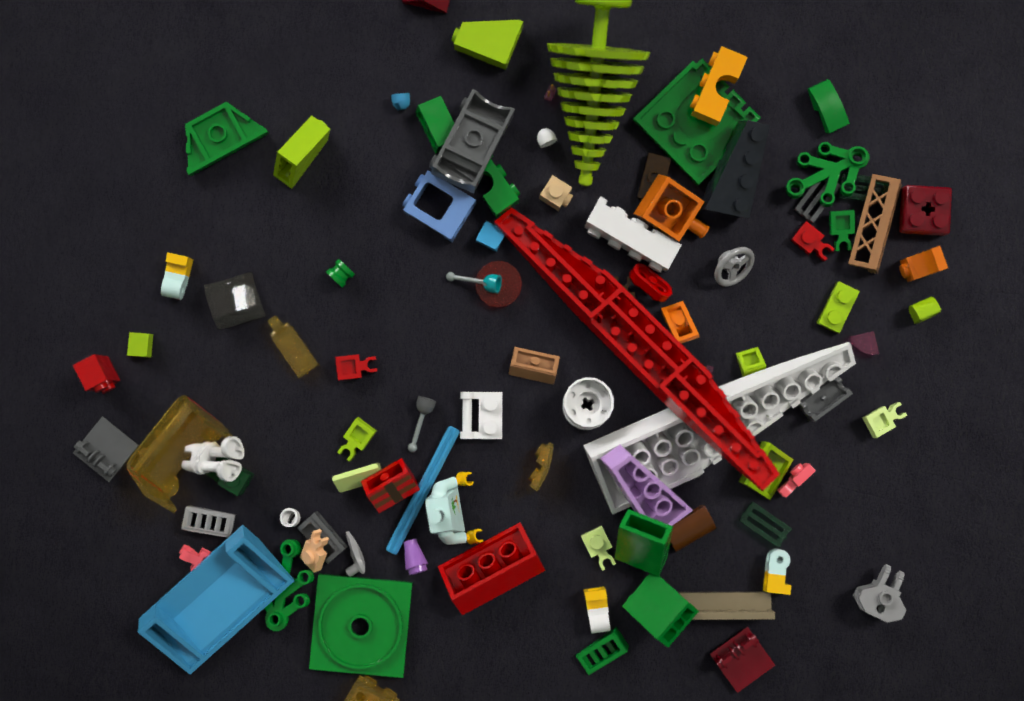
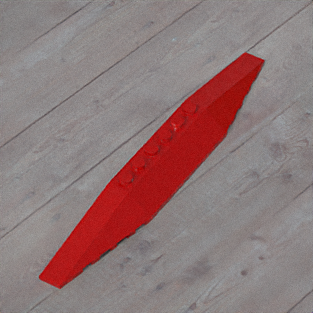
M512 207L494 221V224L572 312L675 415L763 492L780 475L765 451L754 440V435L743 424L736 409L732 408L723 390L719 389L712 379V374L609 272L595 266L593 261L585 256L582 257L573 251L572 247L567 244L564 245L555 239L554 235L546 230L543 231L533 221Z

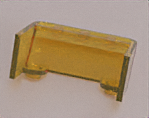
M182 395L172 404L130 457L127 463V470L145 497L175 513L177 508L170 498L179 489V480L176 475L182 468V461H188L192 455L184 452L185 446L202 443L204 440L214 442L219 440L221 436L226 438L232 436V434L219 420L186 395Z

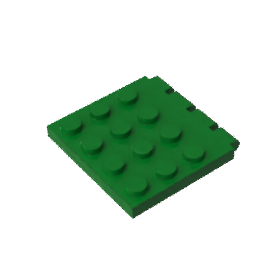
M703 58L697 64L692 61L633 118V121L697 186L715 170L719 160L722 159L726 151L725 147L737 122L743 120L757 122L761 118L750 106L745 111L741 109L746 102L734 90L728 95L725 93L730 87L725 81L716 83L717 93L729 100L717 127L691 116L693 108H690L695 94L700 95L703 88L699 86L704 73L709 74L711 67Z

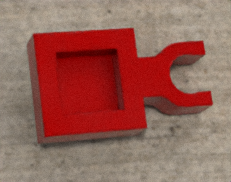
M807 221L804 222L791 239L794 244L808 255L814 250L817 253V257L823 262L827 260V257L822 254V250L824 248L830 252L835 250L831 245L821 242L825 235Z
M359 354L335 357L337 380L362 378L361 370L377 372V368L370 369L367 366L368 361L376 360V356L367 357L363 361H360Z

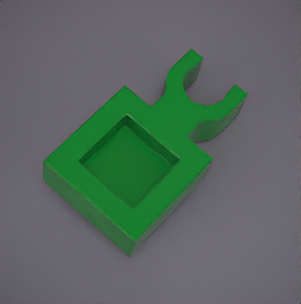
M855 210L829 211L830 235H837V239L834 242L835 251H839V244L843 241L846 242V250H852L848 234H855Z

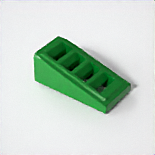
M616 627L577 653L576 658L587 674L590 675L627 653L629 645ZM612 639L614 640V642L617 644V646H618L619 648L616 649V647L614 646V644H613L612 641H611ZM604 644H606L609 650L611 651L610 654H608L605 648L603 647ZM597 649L602 655L603 659L600 660V658L594 650ZM587 654H590V656L594 660V665H592L589 659L587 658Z

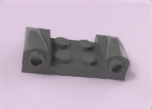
M472 89L469 97L463 99L459 108L461 112L438 156H433L429 168L432 169V175L474 194L500 139L504 136L513 118L515 109L494 104L479 94L478 91Z

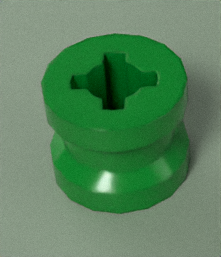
M339 258L335 261V266L326 271L342 288L346 285V281L349 278H353L356 275Z

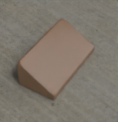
M514 347L509 375L554 384L560 357Z

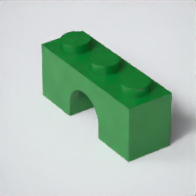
M490 159L484 175L492 179L493 187L488 193L483 195V200L494 216L498 218L519 203L518 196L520 192L513 183L508 184L504 178L507 174L501 165L498 164L496 166Z

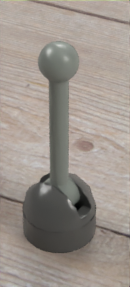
M418 396L416 407L420 412V417L412 443L408 445L410 452L417 450L416 443L424 416L431 413L436 404V401L433 399Z

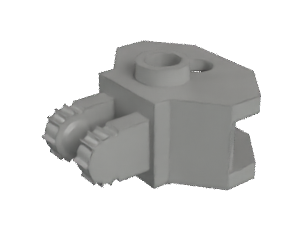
M886 564L882 567L877 580L873 579L871 584L858 586L853 596L859 609L889 623L903 619L906 612L899 597L901 594L899 589L905 574L899 570L895 574L890 587L885 585L891 572V566Z

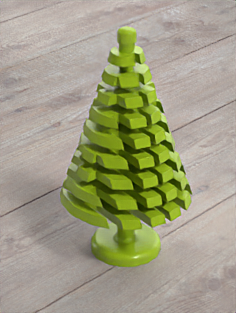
M575 0L577 4L591 5L595 8L592 45L547 43L548 51L591 57L590 59L550 58L553 67L590 71V74L553 73L557 82L588 86V88H557L559 96L587 100V102H560L563 111L586 115L585 117H564L566 125L585 128V131H568L569 140L584 142L583 145L571 146L572 154L582 156V160H574L575 168L581 170L579 184L582 186L592 185V171H597L601 164L593 161L594 157H603L607 150L595 147V144L610 143L613 138L611 134L596 133V131L617 129L620 123L615 120L600 119L598 116H623L626 110L624 107L600 104V102H628L632 96L630 93L604 90L601 87L630 89L635 88L638 82L636 79L603 75V73L642 74L644 69L642 65L605 61V58L648 60L651 54L648 51L606 46L610 9L613 7L630 8L632 0Z

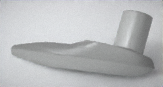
M347 531V541L354 564L346 569V573L349 577L358 572L364 574V557L356 540Z

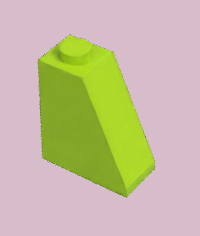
M523 21L462 22L460 29L456 28L452 36L454 49L506 70L522 32Z
M311 115L277 152L273 176L292 189L328 141L330 128L326 123Z

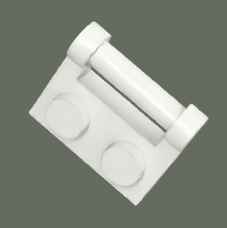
M460 392V399H463L460 439H502L503 392ZM472 399H479V432H472Z

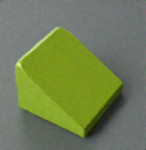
M129 332L127 356L151 358L153 334Z
M758 347L736 353L742 377L766 369L765 361Z

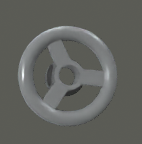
M738 247L724 252L719 257L715 268L714 277L716 282L721 286H732L743 280L753 267L755 259L753 251L747 247ZM739 254H745L741 258L737 256ZM746 263L744 269L736 276L737 271ZM723 269L729 273L727 280L721 276Z

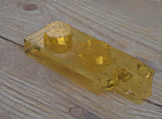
M277 316L268 320V323L274 330L270 334L273 338L272 340L298 378H301L319 365L298 333L288 322L283 325Z

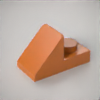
M683 301L661 308L670 333L680 343L699 338V333Z

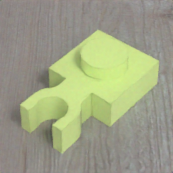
M895 402L889 406L888 410L885 406H881L862 417L873 438H878L895 428L893 420L902 419L907 416L906 412L897 415L896 408L902 405L900 402Z
M602 525L581 535L591 558L596 555L599 556L598 562L602 571L605 570L603 566L604 559H610L613 565L616 564L614 558L606 551L612 548V545Z

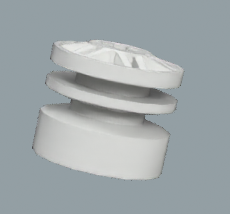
M585 377L576 380L569 386L563 398L562 410L565 418L572 426L580 430H592L600 427L610 417L614 407V398L611 389L603 381ZM583 400L593 403L590 407L591 411L587 408L582 409Z

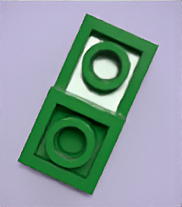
M829 79L807 89L814 110L819 111L826 133H831L850 124L843 104Z

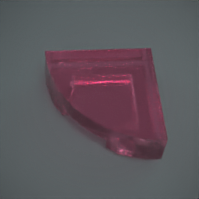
M874 331L849 337L852 345L859 351L868 355L879 354Z

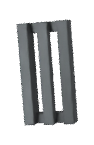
M829 178L823 180L825 182L824 186L805 211L801 209L820 182L811 186L793 209L810 223H814L825 208L820 204L812 216L809 215L810 211L819 201L821 194L825 192ZM838 183L836 185L834 195L841 187V185ZM826 196V198L824 199V201L830 202L831 200L829 196Z

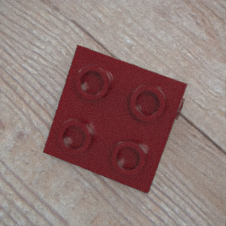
M748 626L710 653V656L737 693L775 666Z

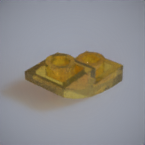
M550 442L547 445L542 443L535 453L538 456L535 461L542 465V468L540 470L536 468L529 477V480L532 481L529 486L536 491L541 487L550 468L553 455V444Z

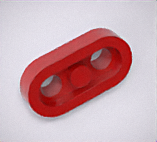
M638 263L629 272L632 283L649 294L653 300L665 302L672 295L671 286L648 266Z

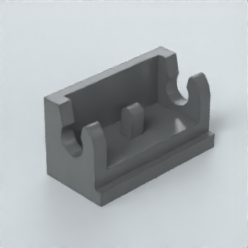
M840 377L832 381H826L816 393H810L800 400L801 403L798 407L809 422H816L853 394L849 388L843 386Z
M318 511L297 527L307 540L311 539L312 532L318 529L322 530L320 534L321 539L329 538L328 544L323 547L327 552L325 558L327 564L348 547Z

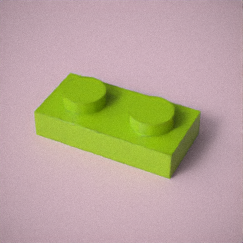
M840 281L836 282L817 324L837 334L840 333L860 291Z

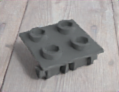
M102 416L83 441L79 440L75 444L73 454L110 482L139 445Z

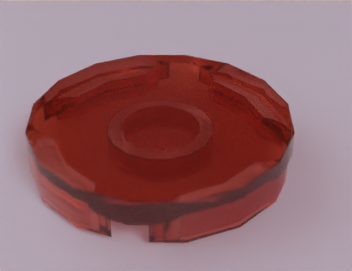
M494 261L483 266L477 274V279H484L489 274H497L502 277V285L499 293L496 294L486 291L483 284L475 283L477 294L481 300L487 305L497 308L506 307L513 303L520 295L522 287L521 276L517 269L503 261Z

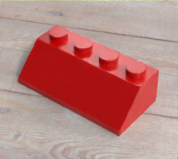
M521 522L438 566L451 600L461 615L472 611L546 571Z

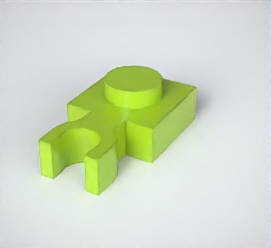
M357 417L343 436L348 440V443L341 446L337 453L341 454L344 449H348L350 456L347 460L351 461L356 455V448L361 451L364 450L377 430Z

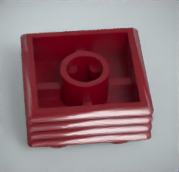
M918 185L902 187L899 232L939 236L949 234L952 188ZM927 206L930 213L926 215V212L922 211L921 208Z

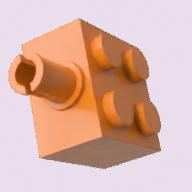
M657 175L633 213L676 241L681 240L687 229L699 238H703L709 230L708 225L695 218L705 201L665 175Z

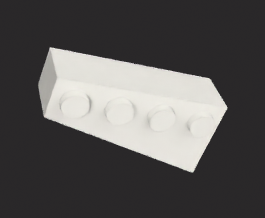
M600 196L584 228L588 229L587 233L596 239H599L601 236L608 240L607 244L614 249H625L629 252L628 256L637 261H641V259L650 263L649 267L661 273L662 270L666 272L678 253L681 244L656 229L652 231L647 230L649 226L640 219L632 218L630 220L627 218L628 215L625 213V210L618 206H611L610 208L606 205L608 200Z

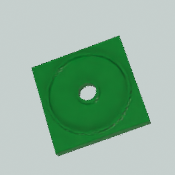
M319 573L309 669L403 678L413 582ZM357 618H363L369 624V630L364 635H358L352 629V622Z

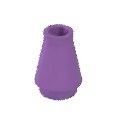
M417 539L403 542L405 569L408 570L409 575L427 571L426 565L428 562Z

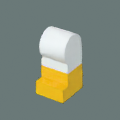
M605 587L583 589L591 633L610 631Z

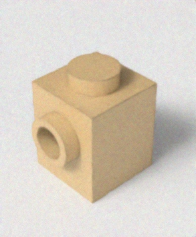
M552 175L541 192L539 199L559 211L562 206L567 207L573 198V195L570 194L572 187Z

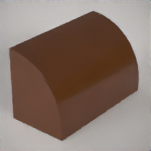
M704 505L693 509L692 512L672 525L673 530L670 544L675 552L716 529L715 523Z

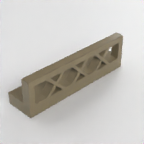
M679 592L699 610L692 620L775 619V612L771 609V593Z

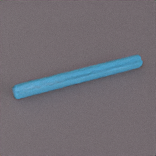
M452 426L447 428L418 485L420 490L413 494L386 547L388 552L395 555L399 552L460 433L458 429Z

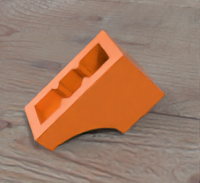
M940 246L902 259L899 266L901 275L907 279V282L948 268Z

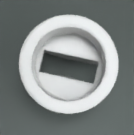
M548 128L541 129L537 135L540 148L548 147L557 141L554 132Z
M286 508L280 514V521L285 527H295L301 519L300 513L293 508ZM295 514V517H294V519L292 520L291 524L288 523V522L291 520V518L293 517V515Z

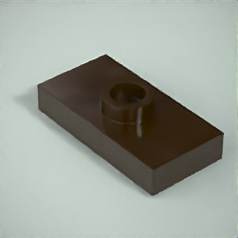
M653 153L648 154L637 199L642 200L658 174L667 176L671 158Z

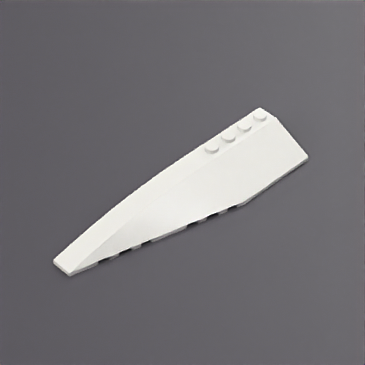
M847 342L760 370L721 385L719 389L723 390L727 396L726 399L732 408L736 409L746 428L756 436L784 416L783 412L790 407L795 408L801 403V399L810 393H816L820 390L822 384L837 378L855 365L856 361L851 344ZM669 408L583 445L612 514L631 507L601 460V457L618 445L623 446L670 489L704 473L706 467L712 463L715 465L722 460V456Z

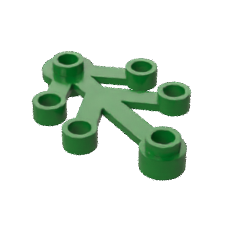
M828 142L820 143L817 149L818 155L822 158L832 155L843 159L837 163L813 157L807 152L800 153L797 158V165L799 167L807 168L812 166L822 170L803 180L800 178L790 179L786 185L787 195L794 199L800 198L806 189L829 178L825 192L821 194L820 203L824 207H830L835 200L834 192L840 172L849 168L847 180L843 182L840 191L842 195L847 197L853 195L856 189L855 181L858 171L869 162V153L865 148L855 146L846 150L832 146ZM826 147L829 149V152L824 153L821 151V148ZM859 156L861 161L857 162L853 157ZM805 157L808 159V162L803 163L800 161V158ZM844 186H850L852 191H846ZM797 187L799 192L793 193L791 188ZM829 196L831 198V201L826 202L824 201L823 197Z
M295 539L285 540L280 546V552L283 555L282 566L289 574L293 558L298 557L301 553V544ZM287 545L291 547L290 553H287ZM300 571L294 582L275 598V603L271 602L264 608L267 612L265 622L270 630H283L288 624L290 615L298 609L309 605V596L301 593L297 594L293 602L284 608L285 600L288 596L303 585L313 582L314 574L312 571ZM304 573L308 575L307 582L303 579ZM300 597H303L304 599L303 605L299 603ZM275 615L278 617L277 624L274 622Z

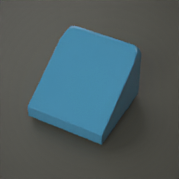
M486 221L476 238V242L497 252L505 235L496 225Z

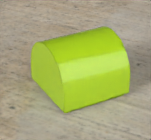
M932 296L909 306V313L914 324L925 321L941 312L938 302Z

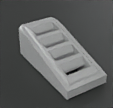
M189 505L186 506L181 529L228 538L232 535L236 514ZM193 513H197L195 525H191ZM203 514L207 515L205 527H201ZM213 516H216L215 528L211 529ZM222 518H227L225 529L221 531Z

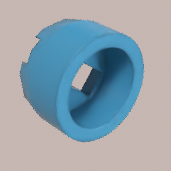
M410 93L391 95L393 106L396 109L405 110L410 105Z

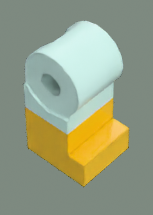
M167 252L165 261L167 265L161 285V295L181 300L188 285L193 259Z
M775 548L767 553L763 591L791 594V585L785 583L786 568L790 564V556L786 551Z

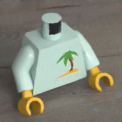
M459 472L456 478L451 477L435 483L431 495L425 500L431 534H438V537L444 544H463L466 541L469 544H476L483 541L476 538V533L482 532L481 529L470 530L467 533L464 532L465 527L458 485H473L474 481H466L467 475L472 474V472Z

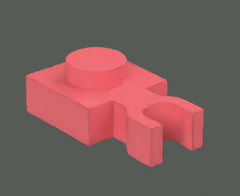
M799 463L790 471L792 475L777 491L782 497L786 498L816 470L808 463L803 465Z

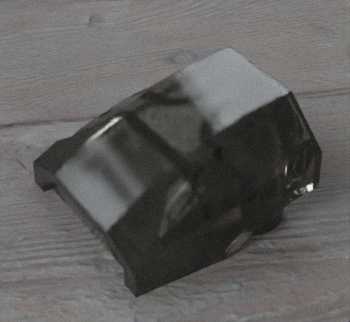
M253 272L204 285L210 311L218 330L266 317L255 285Z

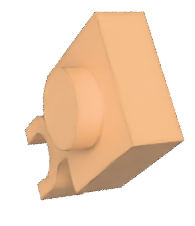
M321 529L312 532L311 539L305 541L300 558L313 573L322 569L327 556V552L323 547L328 544L329 538H320Z

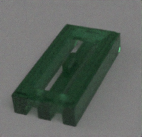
M847 173L841 174V186L847 180ZM857 175L856 181L870 183L872 177ZM876 181V184H883V188H874L876 193L883 195L888 192L889 183ZM855 185V190L868 192L869 186ZM844 186V189H845V190H846V189H851V190H852V188H851L850 186ZM840 191L838 197L865 201L867 194L853 193V195L847 197L842 195Z
M753 501L739 520L778 548H780L781 543L792 530L791 527ZM756 509L784 529L782 533L752 513V510ZM748 516L779 536L778 539L775 540L747 521Z

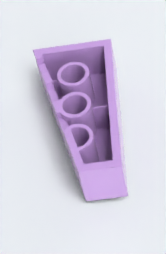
M618 445L601 457L604 465L635 512L672 526L693 511L677 494L623 446Z

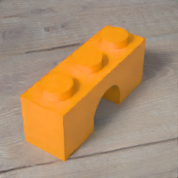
M721 46L718 53L713 52L708 65L712 66L709 74L704 73L699 84L700 87H703L700 95L695 94L690 108H693L691 116L717 127L729 100L717 93L716 83L728 81L735 84L748 57Z

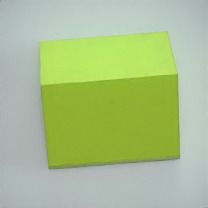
M761 441L759 447L765 451L780 475L763 492L743 474L738 482L771 500L794 459L771 443Z

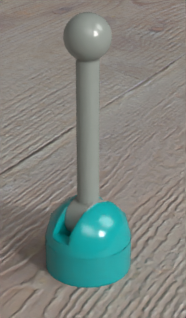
M449 272L446 275L448 281L460 280L483 284L484 289L490 293L498 294L502 285V277L497 274H489L484 279L458 276L453 272Z

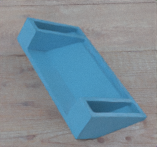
M242 525L139 618L138 633L191 675L290 586L294 579L260 539Z

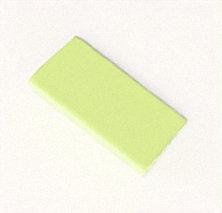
M380 463L371 464L335 475L332 480L339 492H345L362 487L361 481L380 471L381 466Z

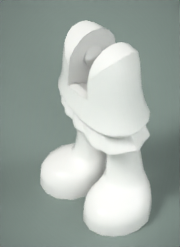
M226 437L222 441L221 446L216 441H206L185 446L184 452L192 454L190 461H182L181 467L186 471L199 475L217 472L221 480L229 482L235 480L242 470V465L239 462L233 460L215 461L216 457L243 459V444L237 437Z

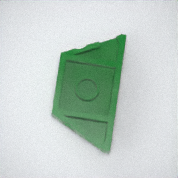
M225 102L185 124L187 136L186 153L188 154L187 173L192 176L264 137L269 132L234 106Z

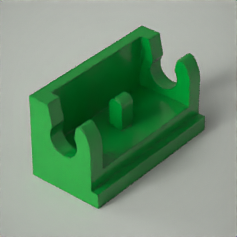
M441 96L418 105L415 112L435 153L441 150L455 124Z

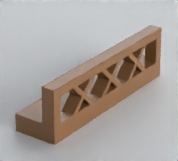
M872 174L849 265L868 269V272L878 274L902 186L901 179ZM876 181L889 183L888 192L878 197L874 190ZM879 202L883 209L882 214L872 219L868 213L869 207ZM880 220L879 225H878V227H877V225L875 224V222H877V221ZM873 225L877 231L876 236L866 242L862 235L863 229ZM862 239L864 244L859 246L860 240ZM874 242L873 248H872V250H871V248L869 247V245ZM867 247L871 254L869 262L856 261L857 252Z

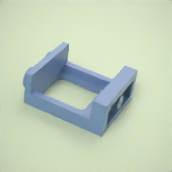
M427 171L425 175L421 174L415 183L417 188L413 195L408 194L404 200L403 206L405 208L403 211L408 216L414 217L443 235L447 240L453 242L476 205V200L448 182L432 175L430 171ZM429 183L453 197V202L441 220H436L415 207Z

